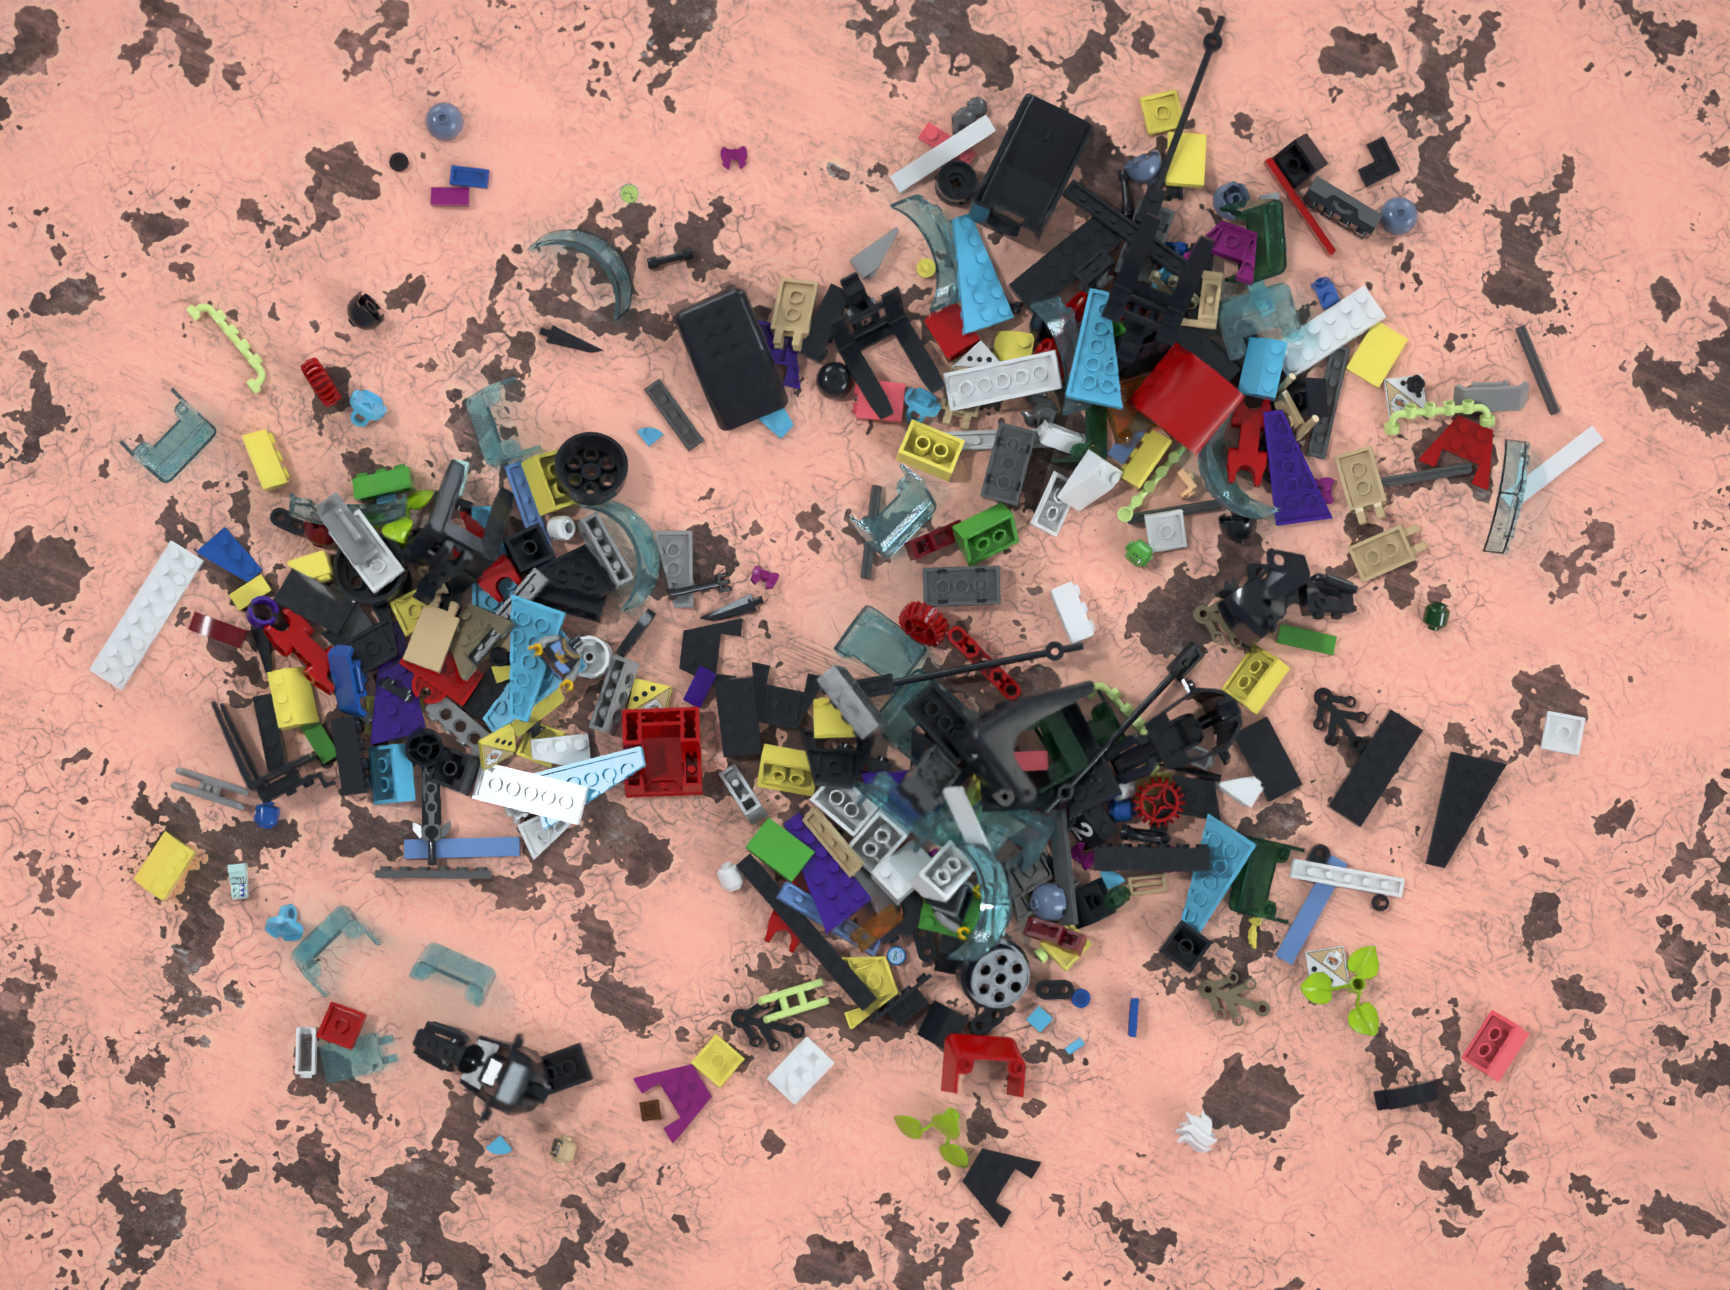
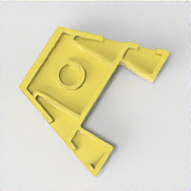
M510 666L491 667L497 683L510 679ZM560 688L533 707L528 723L518 719L512 722L516 737H520L565 701Z
M886 956L841 957L877 998L863 1011L860 1008L845 1012L850 1029H853L898 994Z

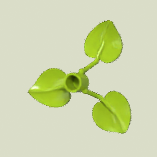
M419 490L409 494L403 501V504L407 506V518L384 524L385 526L382 529L383 535L397 541L401 548H405L407 538L411 535L410 531L413 527V521L410 519V510H418L428 504L433 498L435 491ZM381 511L371 512L372 514L365 515L371 525L387 522L384 520L387 517L386 513L376 514ZM375 525L373 528L377 530L381 525Z
M1376 946L1362 947L1349 956L1347 968L1350 972L1356 974L1347 984L1331 987L1332 981L1327 974L1315 972L1309 975L1300 985L1302 994L1312 1003L1319 1005L1331 1001V991L1347 988L1351 994H1357L1356 1008L1352 1009L1348 1014L1349 1026L1360 1034L1369 1036L1377 1034L1379 1027L1377 1010L1369 1002L1359 1006L1360 996L1362 995L1361 991L1366 986L1365 980L1375 977L1379 970Z
M949 1107L944 1114L933 1115L931 1123L926 1127H921V1123L913 1117L906 1115L894 1116L900 1131L912 1139H920L923 1136L922 1132L934 1126L936 1130L947 1137L946 1145H940L939 1152L943 1159L956 1167L966 1168L969 1166L966 1152L960 1146L950 1144L949 1142L950 1139H957L960 1133L958 1122L960 1114L957 1110Z

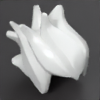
M1202 1110L1201 1117L1193 1116L1186 1112L1188 1121L1178 1123L1179 1126L1183 1127L1175 1129V1132L1181 1136L1177 1142H1185L1196 1152L1200 1153L1212 1150L1209 1146L1217 1142V1139L1213 1138L1215 1134L1212 1133V1119L1204 1113V1110Z

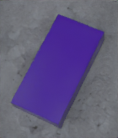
M700 666L683 700L696 707L699 706L700 709L717 674Z

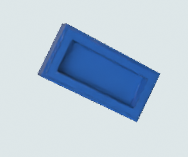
M451 165L449 185L488 189L490 170Z
M1130 998L1127 1034L1129 1037H1136L1139 998Z

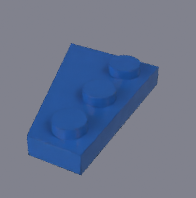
M226 527L196 551L246 582L251 581L263 571Z

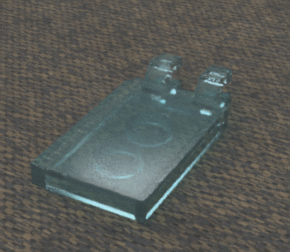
M375 1032L358 1036L352 1051L332 1043L320 1045L319 1050L327 1084L383 1071L386 1068V1064L399 1061L397 1053L384 1056L381 1046L394 1042L393 1034L379 1037V1034Z

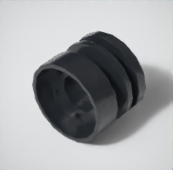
M955 160L948 162L942 166L935 181L936 195L947 205H963L970 200L976 189V172L971 165L964 161ZM954 181L958 182L956 189L952 188Z

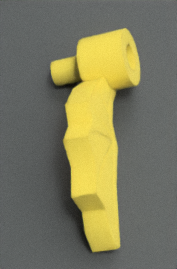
M1259 917L1249 919L1252 926L1248 931V939L1253 949L1257 948V926H1260L1262 923Z

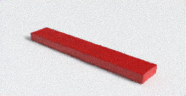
M1272 157L1265 160L1264 166L1328 257L1333 255L1336 249Z

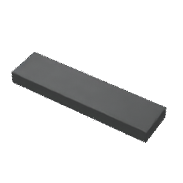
M660 379L644 389L688 451H691L704 441Z

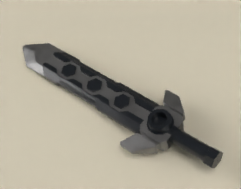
M432 766L421 767L423 828L415 822L412 823V829L417 836L428 842V865L430 866L437 865L436 841L445 838L451 830V821L441 827L440 786L427 781Z

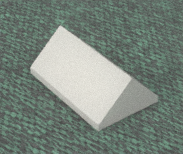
M1053 472L1030 526L1057 537L1070 508L1068 504L1059 500L1057 496L1068 481V478L1058 472Z

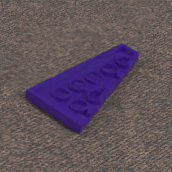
M1283 410L1262 412L1275 525L1332 519L1333 517Z
M394 621L393 626L399 656L377 669L370 745L408 737L412 731L418 728H426L419 697L416 699L412 692L411 695L414 698L411 703H408L377 684L380 678L385 679L387 676L396 682L395 686L401 689L404 686L412 691L411 681L414 674L399 665L400 660L405 655L407 643L405 634L398 621Z
M798 812L784 823V828L815 852L802 868V873L827 935L870 902L872 898L854 876L849 877L805 825L802 821V815Z

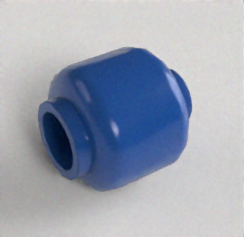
M1130 798L1124 801L1112 799V802L1108 803L1109 817L1116 823L1130 822L1132 815H1136V811L1133 809L1136 804H1132Z
M274 802L257 804L253 819L257 827L272 829L273 826H276L279 821L280 809L274 806Z

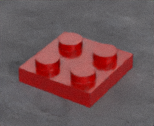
M331 1001L316 1037L352 1051L367 1015Z

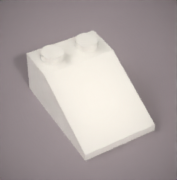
M1088 449L1057 498L1074 509L1081 511L1113 489L1124 472Z
M913 839L871 872V879L898 905L915 890L909 883L932 858Z

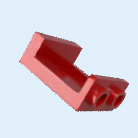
M957 301L945 304L942 310L937 313H930L924 320L926 328L930 331L948 363L970 351L980 341L976 332L962 335L963 320L960 314L962 309Z

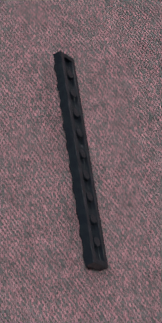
M751 853L736 865L862 1011L877 999L806 916L776 899L781 888Z

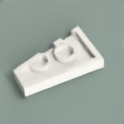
M588 733L530 739L532 759L563 766L591 759Z
M538 815L517 826L533 860H535L572 823L560 820L544 830L541 816Z

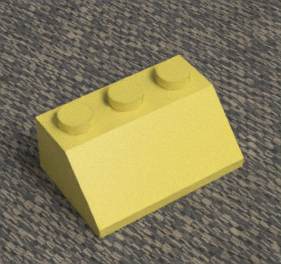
M996 330L993 354L1000 362L1032 355L1034 336L1030 333Z
M912 419L895 460L949 482L965 440Z
M264 429L243 435V441L263 490L271 492L290 484L288 479L291 477L288 469L283 468L281 463L283 461L280 450L276 451L274 443H276L274 434Z
M1154 430L1150 433L1146 431L1140 440L1143 443L1139 449L1135 447L1129 456L1132 458L1128 465L1124 463L1120 469L1124 472L1120 480L1136 491L1140 489L1172 443L1171 439Z
M558 450L535 455L521 462L540 516L555 513L579 504L571 500L556 482L554 469Z
M324 550L287 561L288 566L317 581L327 583L334 580L333 559L331 554Z
M1254 644L1251 651L1245 655L1221 690L1227 692L1237 703L1257 715L1290 668L1279 658Z
M305 667L284 668L267 672L278 728L281 731L320 723L312 684L302 673Z
M824 697L813 699L814 738L856 737L852 732L854 730L850 724L847 725L841 718L842 713L839 709L836 710L831 705V699Z
M764 744L757 787L813 796L815 785L813 784L805 751Z
M165 831L134 880L162 901L167 900L197 854V851Z

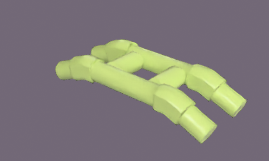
M820 978L758 997L759 1005L779 999L782 1011L763 1016L764 1023L830 1004L828 997L807 1002L804 991L823 986V979ZM797 994L800 1005L789 1008L786 997Z

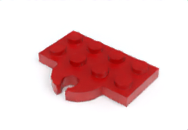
M449 650L440 674L406 662L403 658L399 662V665L414 674L411 681V689L416 699L420 696L422 688L430 690L431 695L424 699L423 703L436 704L447 696L463 707L484 676L483 673L476 670L467 681L462 679L453 654Z

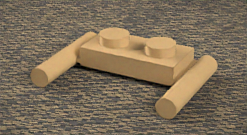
M1204 270L1201 277L1203 280L1198 320L1184 318L1181 326L1216 330L1223 273Z
M1290 373L1278 386L1273 404L1276 410H1283L1296 441H1300L1319 421V418L1313 415L1306 423L1304 422L1289 392L1286 390L1296 379L1295 374Z

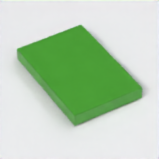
M769 817L745 847L746 850L790 883H792L815 853Z

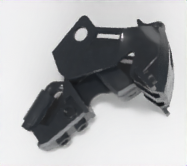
M1269 549L1266 551L1267 564L1250 563L1247 566L1248 580L1242 588L1238 586L1234 577L1231 576L1230 584L1228 581H1225L1224 588L1214 595L1224 599L1217 603L1219 612L1228 628L1242 641L1241 646L1244 648V654H1248L1256 642L1268 634L1275 635L1278 633L1277 622L1283 619L1286 615V609L1292 604L1299 605L1302 616H1313V619H1323L1324 616H1331L1332 620H1340L1343 616L1353 614L1357 611V606L1354 605L1353 594L1357 593L1358 586L1354 585V582L1329 573H1316L1310 577V570L1305 555ZM1275 555H1281L1283 557V565H1277L1275 563ZM1258 568L1264 569L1261 572V574L1257 577L1256 570Z
M1188 677L1182 679L1181 681L1187 694L1144 724L1148 732L1147 734L1128 735L1112 745L1103 755L1107 762L1110 760L1117 774L1115 779L1118 785L1150 776L1156 769L1157 764L1162 761L1166 770H1172L1218 754L1224 766L1229 764L1231 756L1228 749L1242 727V711L1237 701L1224 690L1196 688L1192 679L1189 680ZM1192 698L1202 705L1206 713L1195 719L1192 713H1186L1171 721L1167 715L1170 710L1180 703ZM1212 726L1217 735V746L1213 747L1212 751L1189 758L1186 751L1200 744L1204 739L1202 731ZM1144 763L1147 764V765H1145V766L1136 768V767H1138V766H1140V765H1142V764H1144Z
M427 1021L424 1029L421 1028L417 1031L412 1042L415 1047L413 1053L418 1055L417 1057L441 1071H458L462 1073L459 1083L485 1102V1108L478 1120L480 1124L490 1120L493 1113L492 1108L508 1116L531 1112L539 1103H545L551 1090V1085L548 1084L549 1075L545 1064L537 1051L523 1046L525 1041L523 1033H517L513 1043L479 1035L475 1044L470 1041L469 1036L462 1032L461 1029L436 1021ZM439 1035H443V1036L449 1037V1038H451V1039L448 1040V1039L443 1038V1037H441V1036H439ZM500 1046L509 1048V1058L497 1053ZM509 1059V1063L504 1072V1070H502L501 1067ZM494 1082L498 1085L494 1096L481 1089L483 1085L495 1089Z

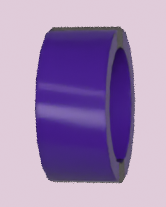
M257 596L252 599L247 608L246 617L248 622L259 629H263L267 624L272 626L278 617V605L270 597ZM256 604H265L272 610L273 617L269 620H260L253 614L252 607Z

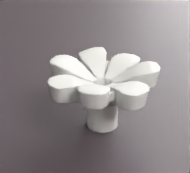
M505 807L506 815L513 817L514 824H520L521 817H526L529 814L528 812Z

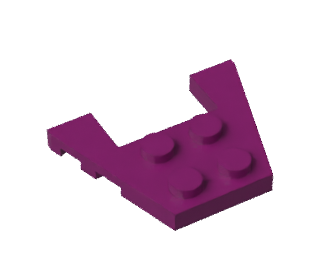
M1221 220L1206 234V237L1215 241L1211 254L1241 264L1236 275V281L1252 286L1257 232ZM1191 251L1189 253L1186 252L1183 257L1188 260Z
M692 1064L633 1078L642 1094L655 1085L660 1084L680 1118L663 1128L672 1143L677 1140L712 1098Z

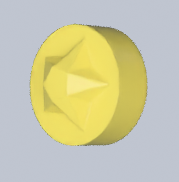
M925 258L918 262L917 273L919 276L930 278L934 275L936 266L931 259Z

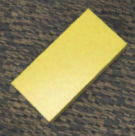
M262 574L229 594L237 609L241 611L249 606L252 599L257 596H264L272 591Z

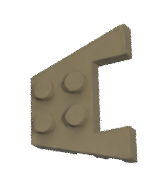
M471 603L457 617L460 619V622L450 645L459 674L465 681L478 669L468 658V655L492 627L500 636L505 637L515 626L513 622Z

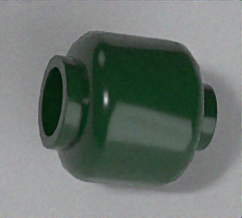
M1432 601V604H1428L1425 608L1423 622L1428 625V629L1439 631V628L1447 626L1450 610L1446 604Z

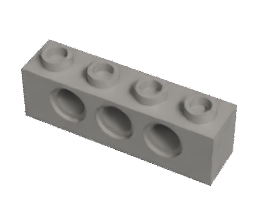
M596 511L582 518L575 526L590 552L616 586V590L629 584L634 579V576L598 512Z
M612 656L589 728L615 737L622 718V710L625 709L640 665L639 663L620 656Z
M447 696L441 702L429 704L425 708L428 712L426 715L434 722L436 720L443 724L441 728L449 735L451 732L457 736L455 740L464 747L467 744L472 749L470 752L480 759L479 744L474 745L471 742V736L477 733L482 739L491 733ZM445 709H449L452 714L448 720L442 718V711ZM460 721L466 724V729L463 732H458L456 729V725Z

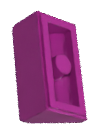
M431 187L430 205L432 207H469L470 188Z

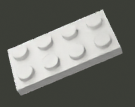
M358 509L353 514L379 551L364 563L355 565L354 568L375 594L404 572L405 569L361 510ZM329 531L328 533L331 535V537L334 539V541L336 542V544L339 546V548L342 550V552L345 554V556H346V557L348 558V560L351 562V560L349 559V557L346 555V553L343 551V549L341 548V546L338 544V542L336 541V539L333 537V535H332V534L330 533V531Z

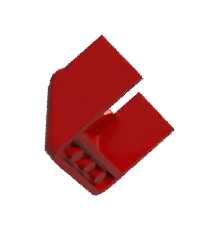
M952 1033L946 1037L944 1042L941 1091L957 1094L959 1074H969L973 1070L974 1060L1007 1061L1008 1080L1006 1095L1024 1097L1026 1065L1013 1038Z

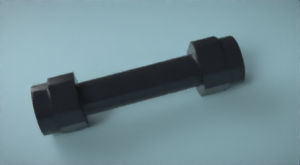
M1119 170L1118 181H1121L1123 202L1121 213L1126 217L1133 216L1128 183L1130 177L1126 170Z
M685 248L679 253L656 258V256L647 258V263L650 270L659 268L658 265L682 259L688 261L694 259L691 248Z

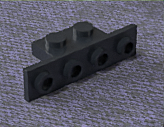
M925 973L915 979L917 983L913 987L908 985L900 991L902 995L899 998L893 997L885 1003L887 1007L884 1010L878 1009L871 1014L872 1019L869 1022L873 1024L888 1013L897 1026L900 1027L929 1004L917 988L930 979L932 975L930 973L928 975Z

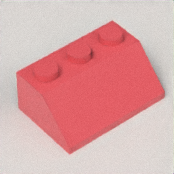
M1491 1010L1461 1059L1499 1083L1530 1034L1520 1026Z

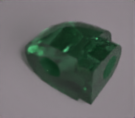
M1124 885L1113 887L1104 896V904L1109 910H1117L1130 900L1131 892Z

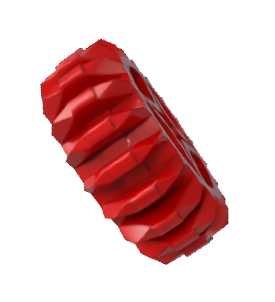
M315 357L306 360L301 365V371L318 398L326 407L338 403L337 401L341 399V394L320 361Z
M912 601L904 606L900 613L898 623L901 625V629L905 631L904 634L909 635L910 639H914L916 643H921L922 646L926 644L928 647H936L948 635L949 624L947 619L943 617V613H939L938 609L933 608L932 605H927L926 602Z
M1158 776L1157 782H1155L1154 777H1150V784L1144 780L1143 783L1146 787L1143 788L1138 785L1141 793L1134 792V795L1139 797V799H1133V803L1139 804V806H1135L1133 809L1134 811H1141L1137 814V817L1140 818L1144 815L1145 817L1142 819V822L1146 823L1149 819L1150 827L1153 826L1154 822H1156V828H1160V822H1163L1164 827H1167V820L1174 824L1175 822L1172 817L1175 816L1179 819L1180 816L1176 812L1184 811V809L1179 807V805H1185V801H1179V798H1183L1184 794H1177L1181 787L1178 786L1174 789L1173 787L1176 782L1172 781L1168 784V777L1164 779V782H1162L1161 776ZM1161 786L1156 795L1150 796L1146 794L1150 789ZM1167 788L1174 796V804L1167 802L1165 799ZM1160 797H1162L1163 799L1161 800L1164 801V803L1167 805L1159 804V806L1156 807V803H1154L1153 800H1158ZM1143 800L1152 803L1151 816L1146 813ZM1164 808L1171 809V812L1166 816L1156 818L1160 810Z

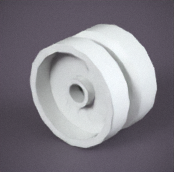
M593 636L580 637L584 643L576 651L580 654L587 668L578 675L588 679L603 677L607 674L613 656L612 649L608 643L600 638ZM592 654L593 659L590 661L587 658Z

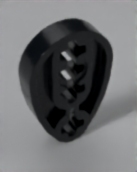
M649 608L646 610L618 647L617 654L623 658L627 656L656 616L655 612Z

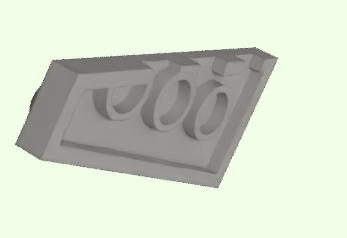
M654 531L668 587L677 589L692 586L693 531ZM693 593L681 595L677 599L672 600L674 608H693Z

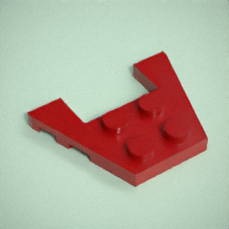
M1458 415L1418 461L1434 468L1442 450L1478 465L1471 484L1487 491L1489 488L1494 430L1482 427L1480 424Z

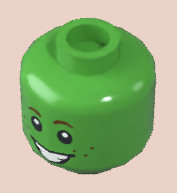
M1141 539L1136 542L1131 540L1125 547L1127 550L1125 558L1135 567H1145L1153 558V549Z

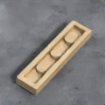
M813 807L802 821L849 877L855 876L864 865V862L818 807Z

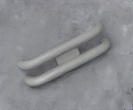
M176 768V774L201 782L198 789L182 783L172 782V789L240 811L244 809L243 803L219 795L221 789H226L247 796L249 794L247 788L185 768Z

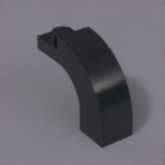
M916 890L901 902L903 913L899 924L880 938L884 945L888 942L892 945L900 939L899 934L903 939H906L916 929L922 910L921 898Z
M1442 1078L1373 1092L1377 1111L1418 1105L1446 1097Z

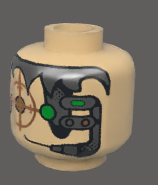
M562 1135L561 1138H554L549 1152L550 1156L553 1157V1161L567 1164V1162L573 1160L577 1144L572 1141V1137Z

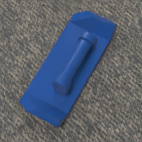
M336 645L329 650L328 661L338 709L350 716L365 717L367 712L361 709L359 698L367 696L360 669V660L351 661L354 651L351 646Z

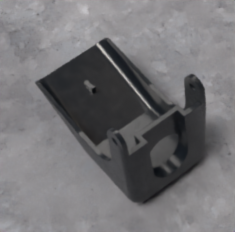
M1027 93L1023 97L983 181L978 183L969 208L971 220L1025 247L1031 248L1036 246L1093 131V124L1031 93Z
M738 275L734 277L735 279L720 284L721 291L706 299L689 303L686 298L672 305L671 303L667 304L716 424L723 431L732 430L784 408L789 401L768 344Z
M1089 680L1013 700L1010 698L1003 699L994 705L995 708L982 712L978 715L979 718L964 724V728L953 736L952 744L998 805L1002 807L1011 805L1014 801V794L1022 802H1030L1036 796L1035 787L1018 765L1014 756V744L1018 735L1041 718L1092 694L1095 690V684ZM1025 789L1029 791V794L1027 796L1024 795ZM1003 794L1007 795L1006 800L1002 799Z

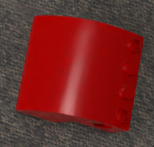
M1175 343L1127 402L1138 413L1161 428L1172 440L1196 456L1245 396L1209 365L1178 343Z
M699 706L623 709V750L639 746L643 747L646 763L645 767L624 780L626 798L703 795Z

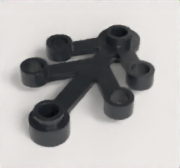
M1327 688L1317 689L1314 693V701L1318 708L1316 719L1313 721V727L1317 730L1324 728L1325 722L1323 718L1325 708H1327L1330 713L1328 732L1324 737L1325 744H1335V732L1338 724L1350 740V748L1355 752L1362 751L1365 748V740L1354 734L1344 718L1364 723L1367 720V714L1363 711L1357 713L1338 710L1333 705V703H1340L1346 707H1353L1356 704V699L1353 696L1333 695ZM1321 694L1326 695L1325 701L1320 700ZM1348 698L1353 699L1352 705L1347 704L1346 701ZM1360 713L1365 717L1363 721L1358 719ZM1317 720H1320L1322 722V726L1320 728L1316 727L1315 725ZM1328 736L1333 737L1334 740L1332 743L1327 742ZM1356 740L1360 742V746L1358 748L1354 747L1353 745L1354 741Z
M769 1002L766 1007H761L757 1003L747 1010L737 1009L731 1016L732 1024L737 1028H743L750 1039L752 1047H758L761 1044V1038L754 1034L750 1025H755L759 1028L768 1042V1047L771 1051H777L780 1048V1043L774 1039L769 1029L790 1033L795 1039L801 1038L805 1033L804 1026L800 1023H794L792 1026L773 1021L764 1023L763 1016L760 1018L751 1017L759 1010L767 1009ZM778 1003L776 1008H774L773 1010H771L763 1016L780 1011V1003ZM738 1015L744 1016L743 1022L737 1020ZM799 1027L801 1029L800 1034H795L793 1029ZM758 1038L759 1044H752V1039ZM772 1042H776L778 1044V1047L776 1049L771 1048L770 1045Z

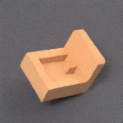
M1182 468L1176 475L1187 489L1179 495V498L1185 497L1188 499L1195 493L1194 488L1197 485L1193 482L1195 478L1188 469L1185 471Z

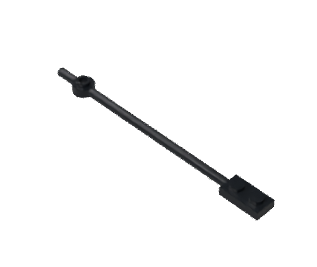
M1218 16L1213 32L1208 33L1203 39L1204 56L1155 186L1148 185L1135 220L1137 223L1142 222L1147 212L1158 216L1166 195V191L1161 189L1212 53L1219 51L1222 46L1220 32L1226 19L1224 16ZM1214 39L1216 44H1211L1209 40Z
M1053 641L1048 643L1044 650L893 679V675L890 673L856 680V682L866 695L872 698L896 693V686L1043 657H1047L1051 661H1059L1063 658L1064 653L1084 650L1083 642L1063 646L1061 643ZM1052 649H1058V654L1053 655L1051 653Z
M1191 641L1166 667L1169 674L1068 782L1062 781L1056 784L1053 790L1054 797L1041 810L1045 815L1060 801H1069L1073 796V787L1151 703L1173 680L1180 683L1204 657L1196 643Z

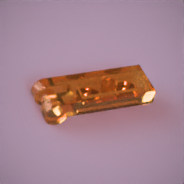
M891 903L854 931L849 938L852 942L858 944V949L861 952H864L870 945L904 919ZM864 934L868 936L865 940L861 937Z

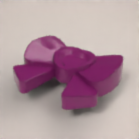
M742 146L738 149L722 147L720 153L723 161L722 166L729 170L731 159L738 160L740 169L746 166L745 160L748 154L746 147Z
M1323 477L1319 480L1316 478L1315 481L1317 486L1321 488L1320 492L1326 505L1333 503L1331 487L1334 479Z
M755 566L750 580L754 585L760 580L762 582L766 581V589H773L774 585L778 582L779 574L770 573L769 571L762 570L759 566Z
M1077 842L1075 846L1070 848L1071 858L1082 864L1084 870H1087L1093 865L1094 850L1086 855L1085 852H1082L1085 843Z

